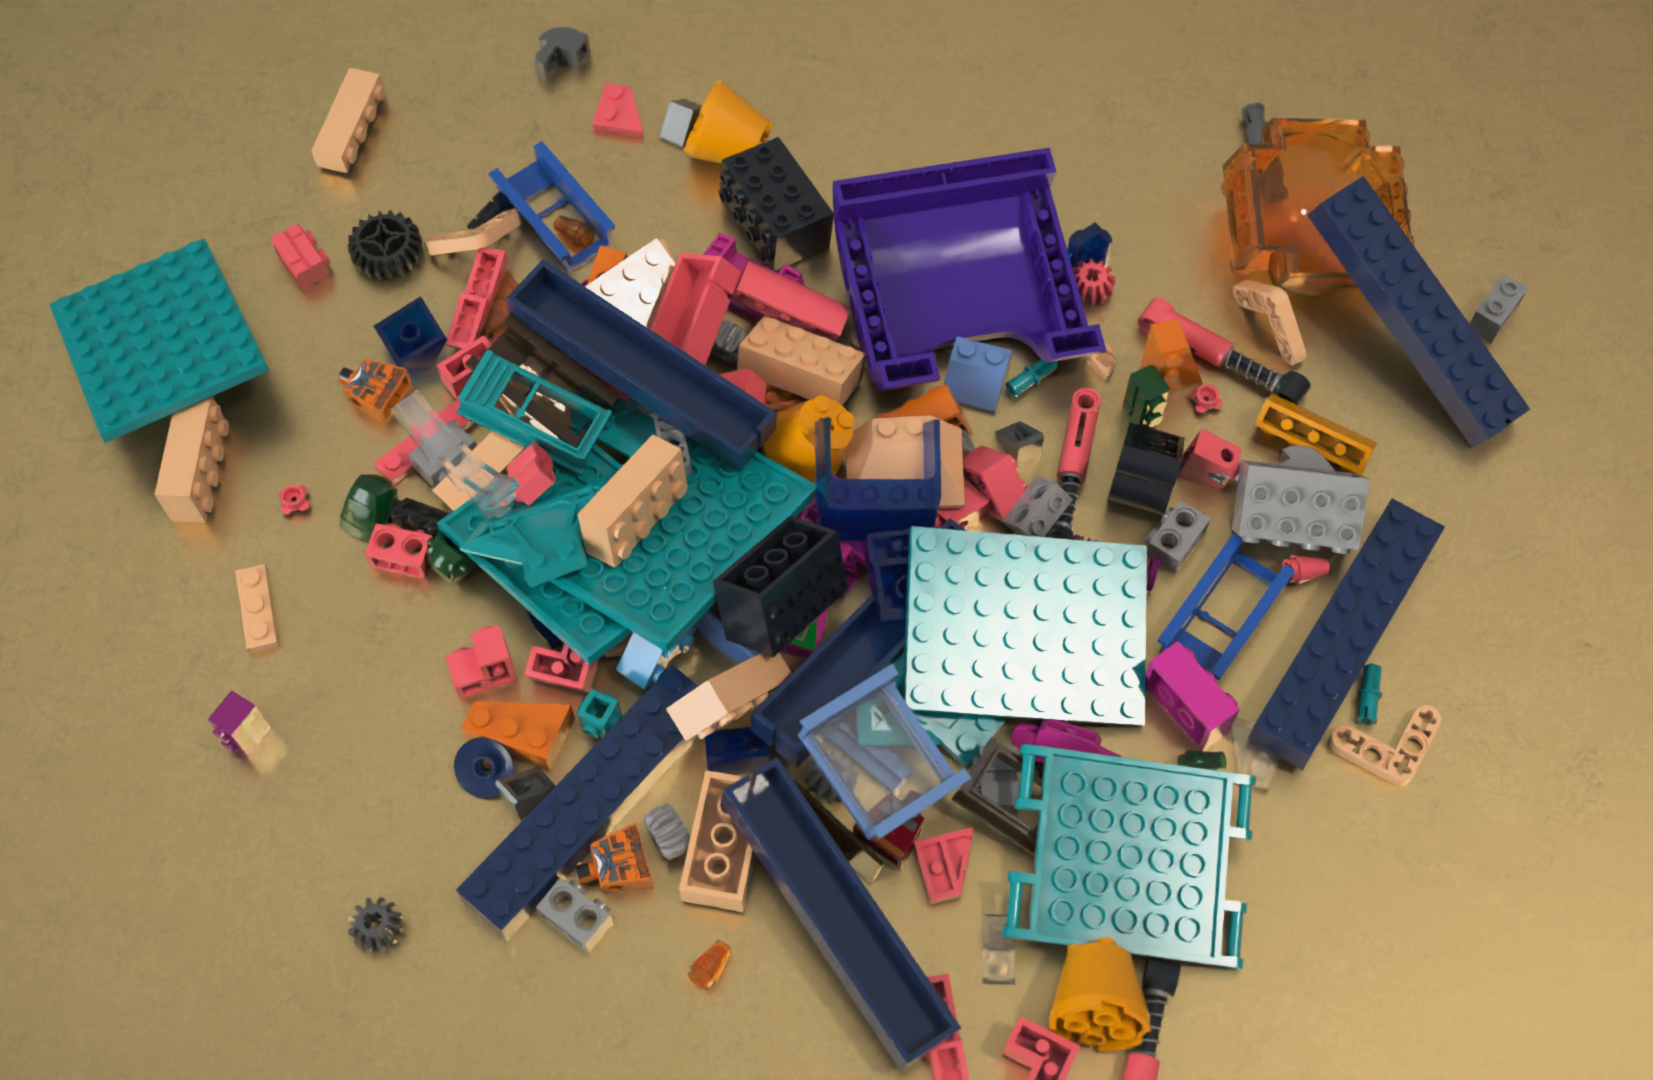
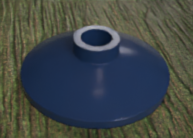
M477 737L467 741L458 750L454 760V773L458 783L469 794L480 798H491L499 795L495 785L496 781L514 774V761L509 750L503 744L490 738ZM484 760H488L492 764V769L484 767Z

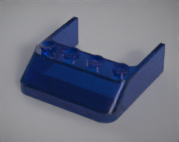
M830 418L816 421L817 524L838 531L839 542L909 541V529L912 526L934 528L941 500L940 420H931L923 423L924 479L835 478L831 472Z

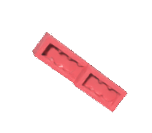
M488 247L477 250L465 293H460L446 339V346L462 349L479 338L510 260L505 251Z
M949 973L927 977L957 1021ZM958 1031L954 1037L929 1053L935 1080H969L963 1043Z

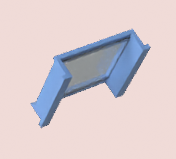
M893 664L800 721L803 728L797 735L868 841L875 836L881 839L971 779L965 768L956 774L898 692L892 683L899 675Z

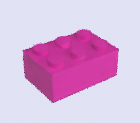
M1177 641L1149 662L1145 674V689L1201 752H1204L1230 732L1240 710L1238 704L1231 694L1225 693L1217 685L1214 675L1209 670H1204L1198 664L1196 656L1188 647L1184 648Z

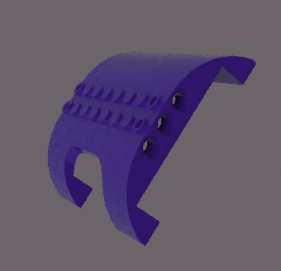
M1050 148L833 181L834 225L842 276L860 350L866 353V368L873 383L879 390L884 391L940 381L934 351L954 345L957 336L973 341L1007 337L1021 340L1030 346L1045 362L1106 352L1100 325L1088 326L1050 187L1057 171Z

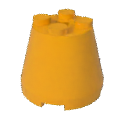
M718 80L710 90L699 112L700 114L693 130L689 134L683 153L695 159L722 164V160L767 142L774 123L770 122L730 86Z
M818 395L813 399L777 412L776 430L761 447L763 456L822 487L831 474L835 476L841 467L852 439L854 417L840 403L824 395Z
M1100 937L1096 942L1072 944L1067 947V955L1050 1012L1051 1032L1075 1044L1098 1046V1052H1116L1133 1048L1141 1044L1142 1036L1150 1032V1015L1131 954L1125 948L1116 945V941L1110 937Z

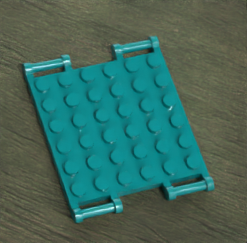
M1022 744L1020 748V755L1023 756L1019 798L1015 799V809L1039 812L1033 874L1008 872L1007 882L1010 883L1006 927L1002 929V937L1065 946L1096 942L1100 937H1110L1116 941V945L1125 948L1132 955L1243 969V959L1240 958L1243 914H1247V904L1225 900L1229 838L1240 841L1252 840V830H1249L1252 788L1255 787L1256 777ZM1035 757L1044 758L1040 800L1031 799ZM1233 785L1239 786L1236 827H1230ZM1023 884L1032 885L1028 929L1019 928ZM1224 911L1230 913L1227 956L1221 955Z

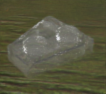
M1236 717L1231 728L1236 774L1256 777L1254 788L1267 793L1280 757L1270 752L1264 746H1260L1248 739L1255 723Z

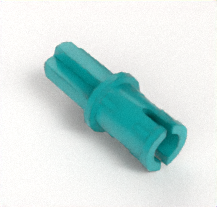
M1041 359L1031 367H1024L1023 372L1005 383L1007 391L1012 397H1018L1031 386L1039 385L1042 378L1057 369L1058 363L1056 361L1045 362Z
M1369 663L1363 667L1362 685L1357 693L1360 697L1357 721L1367 725L1368 719L1370 720V725L1377 723L1378 701L1382 698V693L1380 692L1382 668L1374 663Z

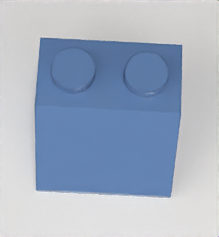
M957 336L950 356L944 385L947 384L961 406L995 414L1008 374L1012 350Z

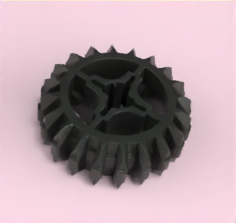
M379 210L378 216L373 217L368 213V220L359 219V227H352V235L348 236V252L351 255L352 263L357 266L361 273L366 272L369 278L376 274L379 280L384 275H387L392 280L393 274L398 273L402 276V270L407 269L411 271V263H418V255L422 254L421 246L423 241L421 235H419L418 227L416 224H413L410 217L405 218L401 212L394 215L391 210L386 215H383Z

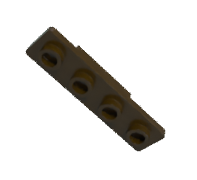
M793 780L852 868L868 883H872L884 865L883 861L862 843L852 831L847 829L833 816L828 809L818 802L807 789L803 788L796 780Z

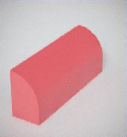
M749 260L744 265L731 297L732 301L763 315L775 318L778 321L801 328L815 335L828 338L834 342L841 335L850 306Z

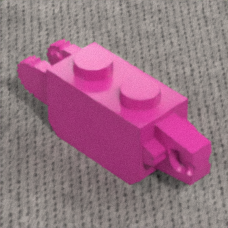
M1045 719L1040 727L1026 724V722L1019 723L1014 728L1010 740L1012 741L1011 744H1014L1017 748H1021L1022 744H1031L1121 757L1100 746L1102 739L1098 732L1057 719ZM1035 757L1037 764L1043 767L1044 758Z

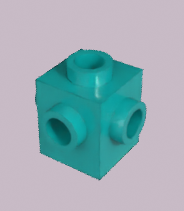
M591 688L586 699L584 698L578 706L577 717L582 728L581 730L586 735L597 739L598 736L603 737L622 717L619 701L614 696Z

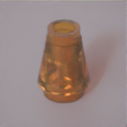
M562 215L558 216L554 222V229L577 248H586L593 241L594 229L587 222Z
M717 940L714 945L690 965L689 979L704 990L715 986L732 953L731 948L726 943Z

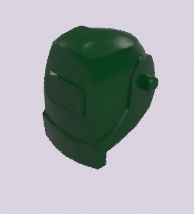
M376 474L360 475L352 485L344 502L340 515V527L353 537L369 542L376 523L381 525L391 524L393 520L391 518V509L401 502L398 499V490L384 476Z
M438 531L434 539L429 538L427 540V544L430 546L426 552L427 563L446 580L457 583L477 568L478 565L463 551H460L459 547L441 531Z

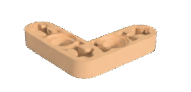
M514 208L496 215L476 229L437 234L425 239L424 244L428 255L480 249L494 243L522 225L524 219L520 212Z
M1244 280L1235 285L1232 290L1233 296L1241 307L1268 314L1280 354L1286 363L1294 366L1306 358V350L1286 292L1280 287L1251 280Z
M1429 705L1418 707L1410 718L1395 749L1349 725H1340L1333 730L1329 737V747L1337 755L1394 785L1404 786L1416 774L1441 724V714L1437 709ZM1428 716L1430 718L1429 724L1422 733L1418 731V728L1422 723V718ZM1343 735L1349 737L1345 746L1339 743ZM1416 739L1421 745V751L1412 752L1408 750L1405 740ZM1358 742L1362 743L1358 752H1353ZM1372 748L1378 751L1380 761L1371 762L1367 760L1364 756V750ZM1405 758L1409 761L1404 768L1405 773L1400 776L1396 774L1397 767Z

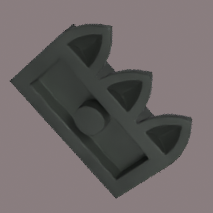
M407 497L391 509V518L394 521H401L404 525L412 526L413 528L424 529L434 536L440 531L437 522L450 514Z

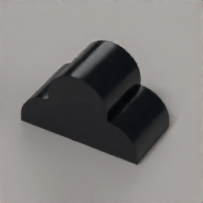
M1129 422L1107 500L1164 516L1182 463L1185 437Z

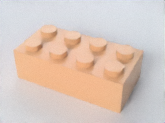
M764 315L739 345L737 370L749 368L767 384L809 400L818 395H824L843 405L862 381L866 353Z
M213 396L172 414L154 494L172 522L206 523L207 515L213 509L212 491L213 487H216L218 484L217 467L224 456L222 443L224 437L229 432L228 420L224 418L221 408L217 405Z
M652 434L578 513L587 554L616 568L623 559L629 557L637 543L648 536L651 528L657 521L666 516L669 508L677 499H681L685 495L688 485L681 448Z
M760 653L707 680L666 709L686 741L696 735L701 740L716 731V729L719 730L733 720L735 721L748 712L755 710L792 672L780 653L773 658Z
M705 770L679 887L681 901L744 912L756 854L721 802L723 790L742 779V776Z

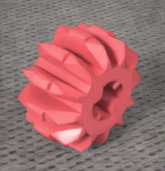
M1092 258L1088 261V264L1080 260L1077 267L1072 268L1082 303L1089 301L1091 306H1093L1095 301L1103 304L1106 301V297H1111L1116 279L1112 275L1111 267H1104L1103 260L1098 264L1094 263Z

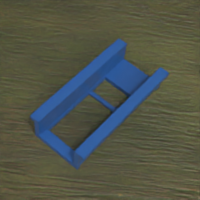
M543 141L533 146L536 161L507 179L498 168L488 174L498 190L504 193L570 273L597 256L600 245L612 247L614 244L611 231L616 229V227ZM554 185L564 198L559 199L554 205L536 214L527 201ZM566 202L574 208L600 239L572 257L540 219L558 207H563Z
M1234 533L1157 640V642L1162 644L1160 653L1179 641L1184 648L1188 647L1194 653L1198 664L1204 670H1209L1219 681L1295 572L1292 568L1284 565L1279 574H1276L1241 553L1239 550L1243 542L1242 538ZM1233 563L1270 585L1238 632L1211 617L1207 611L1200 610ZM1197 614L1200 615L1202 620H1208L1234 637L1223 654L1186 631Z

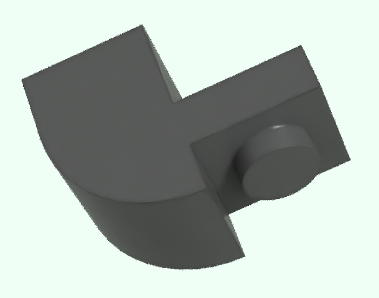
M557 27L543 33L539 37L541 50L536 53L534 58L537 76L547 81L559 63L578 70L591 52L588 35L569 27Z

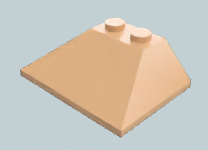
M931 415L871 419L853 431L852 439L846 452L847 484L857 487L890 512L893 510L965 508L962 430Z

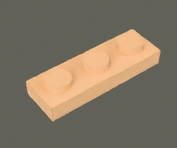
M265 564L235 570L245 642L249 654L279 647L267 567Z

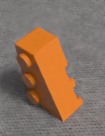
M1179 319L1151 324L1140 369L1149 365H1155L1161 374L1160 378H1163L1170 387L1168 396L1177 391L1202 386L1203 382Z
M947 384L936 386L930 389L927 394L917 399L908 400L902 407L877 417L893 418L931 415L954 426L957 425L968 432V434L973 433L959 402Z
M474 701L461 729L467 741L477 737L493 739L503 744L509 750L512 758L551 771L575 720V716L569 704Z

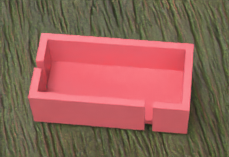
M680 253L650 330L706 365L730 303V299L727 297L728 295H733L741 271L722 256Z

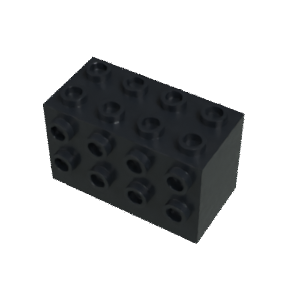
M779 137L722 160L721 172L719 173L721 181L720 190L718 191L719 198L724 205L730 208L735 222L741 224L748 241L751 244H755L762 261L768 263L772 270H779L784 264L790 265L830 248L834 213Z
M789 516L713 581L726 640L773 658L848 590L838 531Z

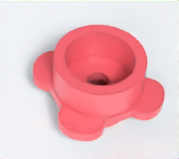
M1205 384L1190 392V397L1196 403L1195 409L1199 413H1205L1210 409L1219 410L1222 407L1223 402L1219 399V391L1214 385Z
M289 485L279 492V498L282 501L280 509L283 514L288 515L292 511L297 510L306 511L309 508L310 504L306 500L308 490L305 486Z

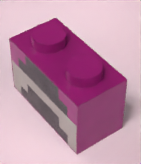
M232 690L208 718V721L214 727L212 733L222 741L221 745L233 754L239 751L247 757L271 729L256 705Z

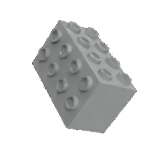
M1241 460L1231 529L1245 542L1260 543L1261 539H1268L1267 541L1272 542V545L1290 547V542H1294L1297 545H1301L1303 549L1319 551L1320 546H1327L1326 548L1332 549V552L1350 554V549L1359 550L1370 479L1355 473Z

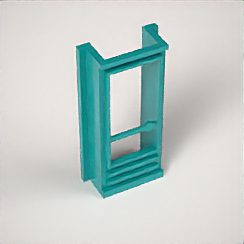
M488 349L458 396L460 407L457 414L525 448L535 441L549 453L553 462L581 476L587 468V456L605 426L610 428L615 419L612 411H607L495 355L494 352ZM511 379L532 389L522 407L516 411V417L495 408ZM536 392L593 420L578 448L520 420V418L525 416V410Z

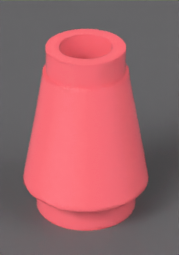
M1291 555L1289 559H1285L1282 563V568L1284 565H1287L1295 570L1293 576L1288 581V583L1292 582L1295 585L1327 575L1329 572V563L1325 557Z

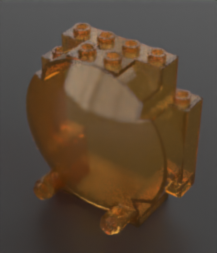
M1271 118L1261 129L1263 144H1242L1222 165L1224 182L1222 183L1221 190L1222 194L1226 197L1232 250L1230 270L1236 276L1244 277L1252 270L1269 274L1274 286L1293 294L1312 297L1332 295L1348 288H1358L1307 215L1320 203L1362 176L1369 182L1411 243L1415 244L1414 237L1411 235V212L1408 209L1406 197L1408 187L1404 181V159L1401 157L1400 146H1369L1370 132L1367 130L1366 120Z

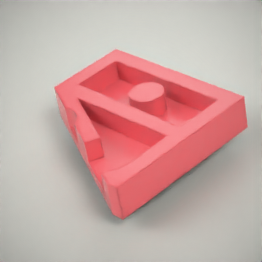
M605 82L592 123L593 130L643 138V129L631 86Z
M972 827L914 842L915 853L930 905L961 897L973 836Z

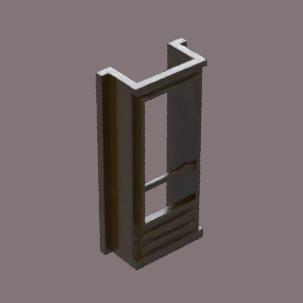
M510 313L503 321L504 332L488 350L519 367L529 356H532L547 368V370L541 372V378L548 379L552 372L591 403L607 411H612V415L615 413V403L619 400V396ZM472 355L465 362V365L474 372L483 355L479 359ZM509 383L503 395L521 408L532 389L523 394ZM532 400L525 410L526 413L562 441L575 448H578L593 422L591 420L577 436Z
M991 737L984 747V752L969 774L971 779L957 789L951 800L1035 856L1038 823L1032 829L975 790L995 757L1020 773L1022 770L1023 758ZM1034 767L1033 782L1042 786L1043 771Z

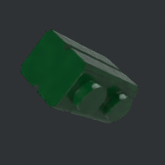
M1149 365L1131 373L1123 402V407L1129 415H1132L1131 419L1133 422L1145 427H1154L1163 420V412L1167 406V398L1170 391L1166 381L1160 378L1161 374L1155 365Z

